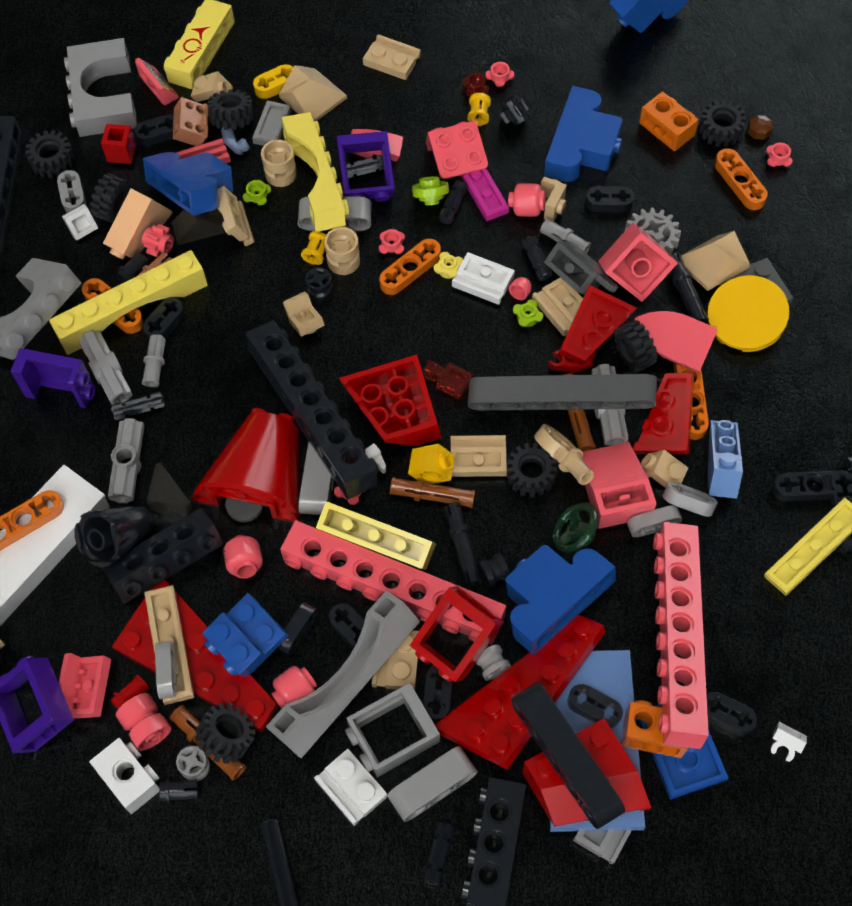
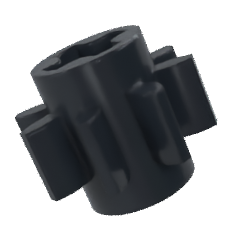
M515 94L501 104L503 110L500 116L506 124L511 121L516 126L529 117L527 110L530 109L531 105L525 96L518 98Z

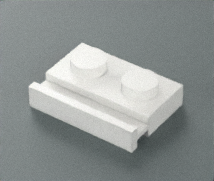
M467 252L457 271V275L452 280V287L499 305L514 278L515 270Z
M349 749L345 750L330 763L322 773L314 777L318 785L353 826L387 798V793Z

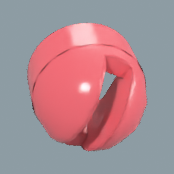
M516 278L510 284L509 292L514 298L525 300L531 292V283L527 278Z

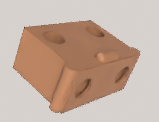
M181 97L174 107L173 139L194 145L195 147L202 145L208 137V105Z

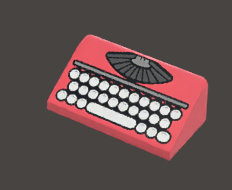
M140 58L135 59L139 76L162 104L167 105L178 98V94L154 66Z

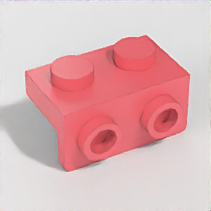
M72 653L64 655L59 685L74 719L101 717L111 664L110 658L106 656L81 658Z

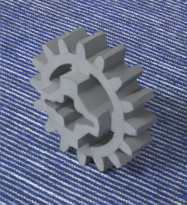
M651 208L650 213H646L644 209H641L640 216L633 213L631 220H627L625 228L626 230L634 222L670 255L673 253V249L678 247L681 230H678L679 223L672 222L673 215L664 216V210L655 213L654 208Z

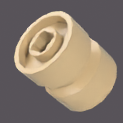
M272 140L266 143L261 150L266 180L276 187L290 185L297 176L292 146L284 140Z
M347 227L332 229L327 233L324 242L329 269L339 275L351 274L360 265L358 237L352 229Z

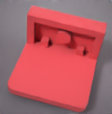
M476 120L460 122L451 127H440L428 132L426 138L428 151H433L438 172L442 179H449L487 168L488 161Z

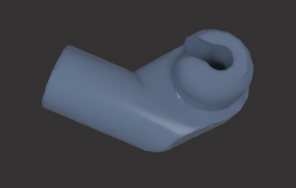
M224 127L221 129L225 145L234 153L243 155V152L250 149L246 139L236 140L232 127H229L228 130H224Z

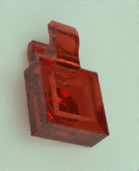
M429 360L424 367V371H426L424 378L433 382L438 381L436 384L437 389L459 400L469 385V379L473 377V374L451 363L445 369Z

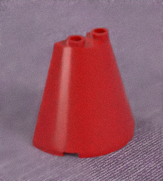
M260 408L252 409L251 414L247 416L196 486L192 495L193 502L219 507L222 497L267 506L270 508L272 518L289 522H295L296 520L300 522L299 429L293 423L294 418L285 413L276 415L267 413Z

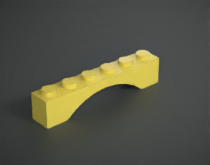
M310 112L281 117L284 140L292 146L294 155L307 162L318 177L314 188L308 195L310 217L315 232L346 226L345 215H349L347 200H342V187L340 183H336L337 175L335 168L330 167L329 151L325 152L324 137L320 136L318 121H313Z
M190 250L49 319L65 352L69 355L82 348L79 339L82 338L84 333L90 330H100L102 332L111 323L135 308L169 297H186L208 285L202 266Z

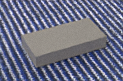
M271 101L266 102L252 138L253 144L264 146L269 141L280 140L283 133L281 117L290 115V105Z

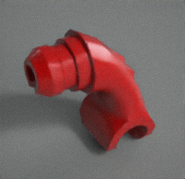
M557 350L552 355L559 360V363L548 361L547 364L553 371L579 372L593 366L596 352L581 365L575 361L567 360Z

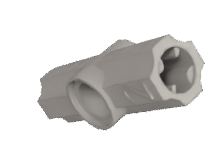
M90 330L84 333L82 338L79 339L80 345L90 361L88 364L98 384L101 383L111 405L120 402L122 405L125 404V401L129 400L133 395L126 379L122 375L123 371L113 351L110 352L100 330Z
M601 364L593 368L591 375L616 374L615 366H610L609 364ZM595 409L596 418L600 419L604 445L612 446L628 442L624 418L625 409Z
M124 419L119 422L116 447L111 453L113 466L108 491L109 500L116 501L117 503H128L134 499L137 474L141 469L140 452L144 432L143 422L135 419ZM131 458L129 462L122 463L123 460Z

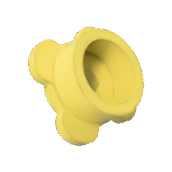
M442 252L439 255V262L434 265V271L444 278H455L463 259L461 257H454L448 252Z

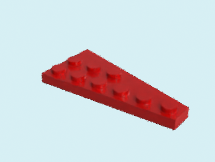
M164 580L159 584L155 585L154 587H152L150 590H155L170 585L166 580ZM175 591L194 695L215 707L218 704H223L225 709L227 704L232 705L233 711L237 707L240 708L242 716L244 714L249 716L247 722L253 721V728L263 732L276 711L277 704L251 675L248 678L239 674L233 676L224 668L222 664L226 660L220 653L214 655L204 645L207 639L202 633L208 627ZM144 598L112 648L116 652L156 673L155 652L146 599Z
M578 615L535 655L529 652L437 722L435 727L441 736L508 770L532 736L514 710L510 698L534 683L539 682L555 703L605 634L604 625Z

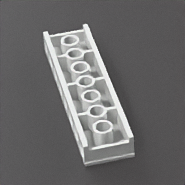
M65 465L34 495L36 496L46 490L55 491L63 501V512L57 518L0 551V626L75 546L74 528L76 523L80 522L82 518L80 516L91 510L110 508L105 499V494ZM50 500L45 503L48 509L54 507ZM33 509L39 517L41 514L39 513L38 509ZM30 514L21 515L17 520V525H27L31 521L32 516ZM5 529L0 531V540L6 535Z

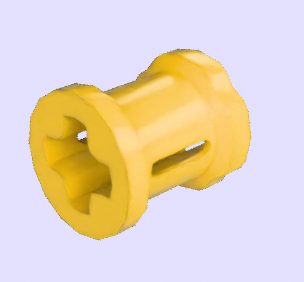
M474 93L469 98L471 111L468 113L467 120L469 122L476 120L477 126H482L489 122L487 110L491 104V99L487 94Z
M312 231L310 233V241L307 248L303 249L301 253L306 262L312 265L322 264L325 251V233L320 231Z

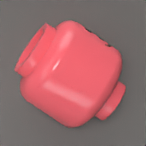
M519 183L515 186L514 192H509V207H513L514 213L517 216L537 217L541 211H545L546 191L542 190L539 184Z
M238 535L225 544L223 554L226 569L230 574L244 579L252 577L260 570L263 559L260 545L256 539L250 536Z
M292 666L273 680V686L276 691L271 695L282 709L287 703L299 700L314 692L317 684L305 667L299 669L296 666Z

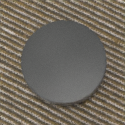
M226 498L225 502L229 516L238 522L254 520L263 509V505Z

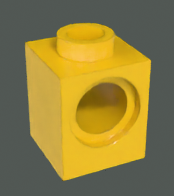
M440 444L412 449L408 474L416 480L422 479L423 483L429 484L451 481L455 455Z

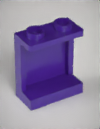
M23 348L19 349L11 373L25 397L36 399L40 387L46 386L73 392L80 407L87 408L89 400L94 398L95 385L82 360Z

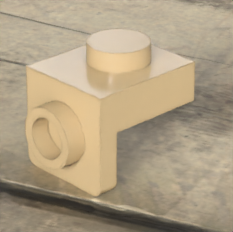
M217 71L199 76L194 82L191 97L196 102L209 99L210 96L213 97V94L216 92L218 94L222 90L228 92V89H233V87Z
M543 177L541 181V188L546 191V198H548L545 204L544 219L549 218L554 222L557 214H562L565 209L567 185L547 177Z
M302 292L283 302L291 325L301 337L314 333L317 329L325 326L322 317L312 306L309 295L306 292Z
M666 450L649 453L641 462L647 477H652L665 488L668 482L681 484L688 470L687 466Z

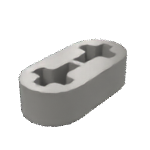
M72 170L62 172L57 178L61 202L65 211L69 213L83 204L86 205V199L78 173ZM69 181H72L73 188H68ZM75 197L76 204L72 205L71 198Z
M668 482L662 495L672 505L707 517L712 516L718 503L709 494L676 482Z
M671 505L638 514L627 521V525L632 537H641L659 532L664 522L679 524L682 521V517L677 506Z
M172 641L156 643L155 662L159 699L176 697V667Z

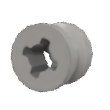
M500 645L486 648L476 662L477 665L482 667V675L486 681L497 678L511 667L509 661L503 658V650Z
M197 746L185 747L177 756V768L187 780L198 779L200 781L207 776L210 770L208 757Z

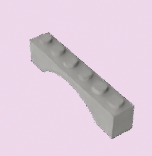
M385 591L366 613L364 626L358 642L342 667L314 692L299 700L287 703L266 728L297 756L302 758L419 624V619L403 601Z

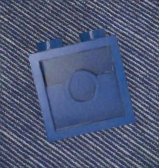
M249 593L227 614L222 612L202 633L207 639L204 642L207 649L214 655L220 653L226 660L222 664L224 668L233 676L239 674L246 678L289 636Z

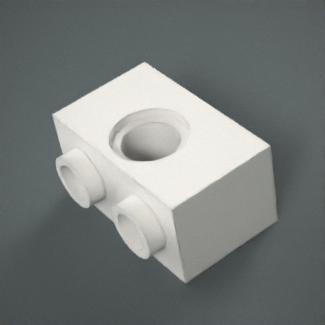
M118 738L89 762L130 814H133L160 791V788L155 783L160 778L149 764L144 768L141 766L137 759L142 755L131 742L125 745ZM134 768V774L130 779L121 780V775L125 769Z

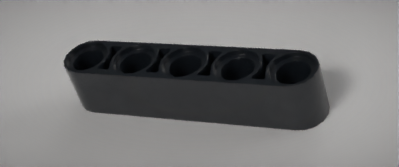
M536 682L511 697L510 700L517 715L594 828L598 830L625 813V807L620 797L544 687L539 682Z

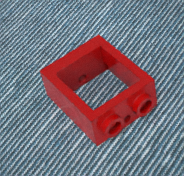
M459 586L449 587L409 646L416 650L415 655L425 663L431 662L439 669L438 673L444 679L450 682H458L466 678L504 621ZM451 604L483 629L457 667L425 643Z

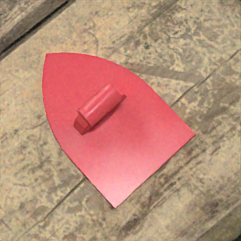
M669 311L651 312L634 319L640 321V324L645 326V331H649L650 339L653 338V346H656L657 349L656 353L697 373L701 370L718 330L692 317Z

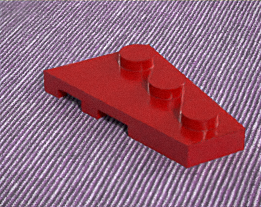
M589 285L558 353L582 365L637 308Z
M665 373L656 394V406L652 408L648 419H645L642 426L643 431L638 442L633 447L635 454H649L660 450H666L669 454H689L694 387L693 373Z

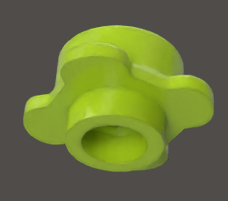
M253 180L247 184L243 200L247 203L254 202L258 205H264L267 202V194L271 192V187L260 180Z
M528 300L525 304H516L513 307V313L517 315V320L523 327H531L543 319V313L539 312L535 300Z

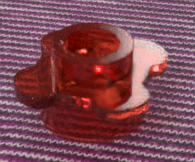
M472 73L462 81V85L467 89L466 95L468 97L474 93L487 94L489 92V86L485 84V77L480 73Z

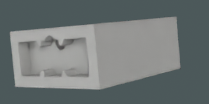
M410 683L346 718L349 728L345 729V732L353 746L359 744L363 752L359 757L367 772L373 770L376 777L385 774L440 742V733ZM405 704L424 738L379 763L360 728L396 707Z

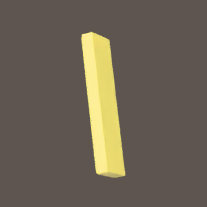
M846 498L841 500L765 573L764 577L787 596L852 533V503Z

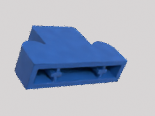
M611 0L609 5L618 14L616 18L625 27L630 25L642 33L659 14L664 19H670L689 0Z
M572 86L545 161V177L565 182L574 181L580 175L581 165L607 171L614 152L619 153L622 138H619L622 118L600 112L601 96L597 92Z
M165 152L143 158L146 182L193 216L219 207L218 189L225 186L230 192H233L231 167L208 152L180 159V155L174 152Z
M547 545L541 546L528 559H522L517 564L515 570L505 579L507 595L518 604L512 610L510 616L514 638L532 655H535L616 581L615 566L593 549L578 551L574 555L573 564L571 565Z

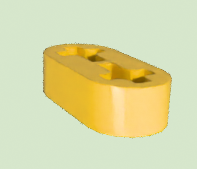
M281 65L257 76L253 82L255 94L262 99H268L280 94L293 66Z

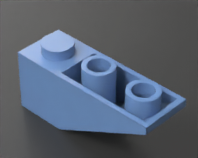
M710 420L708 455L709 496L737 499L743 474L738 423L727 420Z

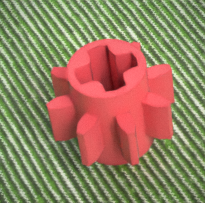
M158 224V226L153 225L144 231L142 244L147 248L146 253L158 257L162 252L168 254L171 251L174 237L172 234H169L170 228Z

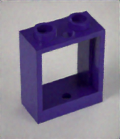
M387 131L337 136L343 197H365L379 202L393 197L395 188ZM381 150L386 186L350 190L345 154Z
M33 656L22 658L17 662L15 668L0 677V722L13 753L36 752L74 721L48 658H34ZM28 680L43 713L29 726L15 694V691Z

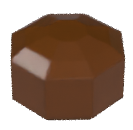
M755 115L749 120L748 134L751 137L765 140L771 135L773 123L766 115Z

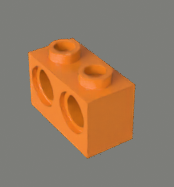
M662 91L642 107L639 123L673 151H676L695 136L699 119L692 112L679 105L674 98L669 97Z
M647 701L630 702L624 715L622 747L676 758H682L688 750L686 747L663 745V733H660L658 730L659 716L662 713V708L655 707ZM677 709L680 713L686 714L681 709ZM635 720L644 721L648 729L639 728Z

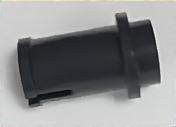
M135 253L124 267L120 266L118 268V279L124 283L135 278L143 270L142 267L149 264V261L143 254Z
M166 779V782H160V801H166L167 804H170L171 800L198 799L197 790L185 791L187 788H198V779L171 782L170 779Z

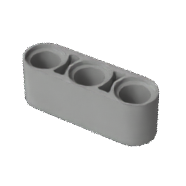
M308 197L301 198L299 201L298 226L304 230L315 231L310 217ZM343 197L342 200H347L349 215H345L346 226L343 227L353 231L369 229L371 226V201L365 197Z
M308 443L299 498V513L321 515L325 502L331 503L334 479L311 444Z
M457 746L397 785L387 794V797L402 820L407 822L467 783L478 771L461 746Z

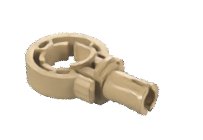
M543 424L534 435L536 441L551 457L560 463L558 465L560 470L571 472L581 485L590 483L594 478V472L584 463L582 458L583 452L576 448L560 432Z

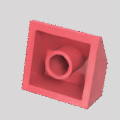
M634 222L598 261L607 275L641 302L678 264L666 250Z

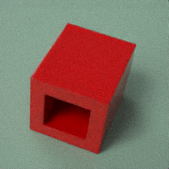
M106 124L101 145L107 162L132 164L136 141L131 126Z

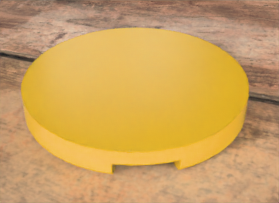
M751 275L736 277L725 282L713 294L708 306L709 325L718 329L715 337L722 344L742 350V352L759 351L774 344L784 332L789 320V304L784 292L772 281Z

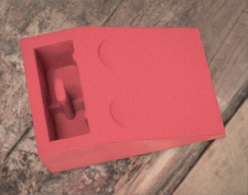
M629 442L583 452L582 458L584 463L594 472V478L585 485L598 529L624 524L638 514L655 510L656 500L649 479Z

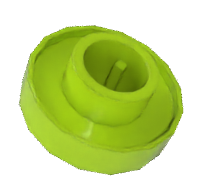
M437 176L419 179L420 183L412 186L413 197L419 198V201H424L425 205L439 204V200L449 193L448 182L440 181V178Z

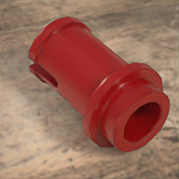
M136 675L119 693L114 692V697L110 701L119 709L129 699L148 691L149 686L140 676Z

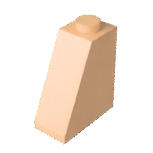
M130 189L103 244L111 247L109 253L123 260L125 256L132 258L135 253H140L145 248L142 244L144 231L153 225H163L172 214V211L151 198Z

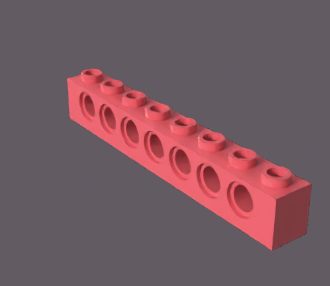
M296 520L280 549L283 560H285L284 562L288 566L295 569H300V567L307 569L313 576L322 580L326 578L334 580L343 589H356L370 600L377 601L385 591H388L403 601L415 616L423 622L428 619L447 589L457 586ZM310 550H320L317 556L311 557L307 555ZM337 560L346 561V564L342 567L332 565ZM363 570L372 572V575L367 578L358 576ZM388 581H396L399 583V585L393 589H389L384 586L385 583H387ZM460 587L501 620H504L506 605ZM420 591L425 596L422 599L416 600L411 597V594ZM452 605L438 624H441L442 628L450 633L457 634L460 632L468 635L469 639L475 642L483 629L475 622L467 621L464 618L465 615ZM496 633V635L493 637V639L491 640V642L489 643V645H493L494 640H495V638H496V636H497V633Z
M664 522L660 533H655L653 542L654 549L658 550V556L654 563V573L658 574L659 581L656 582L655 598L659 599L655 621L656 624H660V632H658L656 639V649L661 650V658H659L657 664V676L661 677L662 686L658 690V704L662 705L658 730L660 733H663V745L701 749L709 734L698 526ZM676 681L683 683L685 686L679 685ZM677 709L683 710L686 714L680 713Z

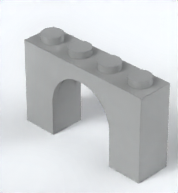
M124 38L67 47L68 57H64L66 71L69 72V75L66 76L68 90H71V94H68V102L70 108L73 109V113H69L72 128H77L80 137L104 133L106 124L131 126V129L137 126V118L131 93L108 97H95L86 93L88 87L99 78L131 72L129 54Z
M32 258L16 275L31 295L17 310L0 317L1 357L14 360L19 349H24L79 287L81 282L66 264Z

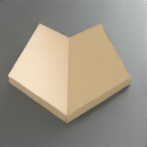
M294 65L279 94L280 99L287 105H290L298 114L310 112L313 121L319 120L347 99L345 93L315 68Z
M735 231L718 235L681 255L687 271H690L693 278L707 291L750 268V263Z

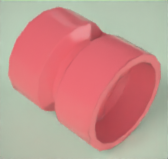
M142 693L129 699L116 712V717L124 730L130 731V739L138 751L154 747L171 732V726L164 716L157 713L158 706L148 693Z

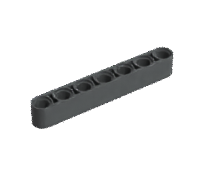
M649 374L473 377L469 379L468 407L481 411L648 409L656 406L657 378Z

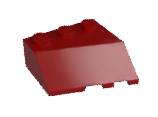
M417 355L339 378L385 443L419 446L442 439Z
M605 718L576 733L620 797L625 807V812L650 810L651 805L640 775ZM543 752L524 762L522 773L554 827L589 821Z

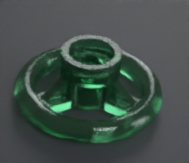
M587 502L576 503L560 515L552 533L553 544L558 551L573 553L593 541L599 517L596 508L592 504ZM579 511H587L589 513V523L580 519ZM570 518L567 531L561 536L563 526Z

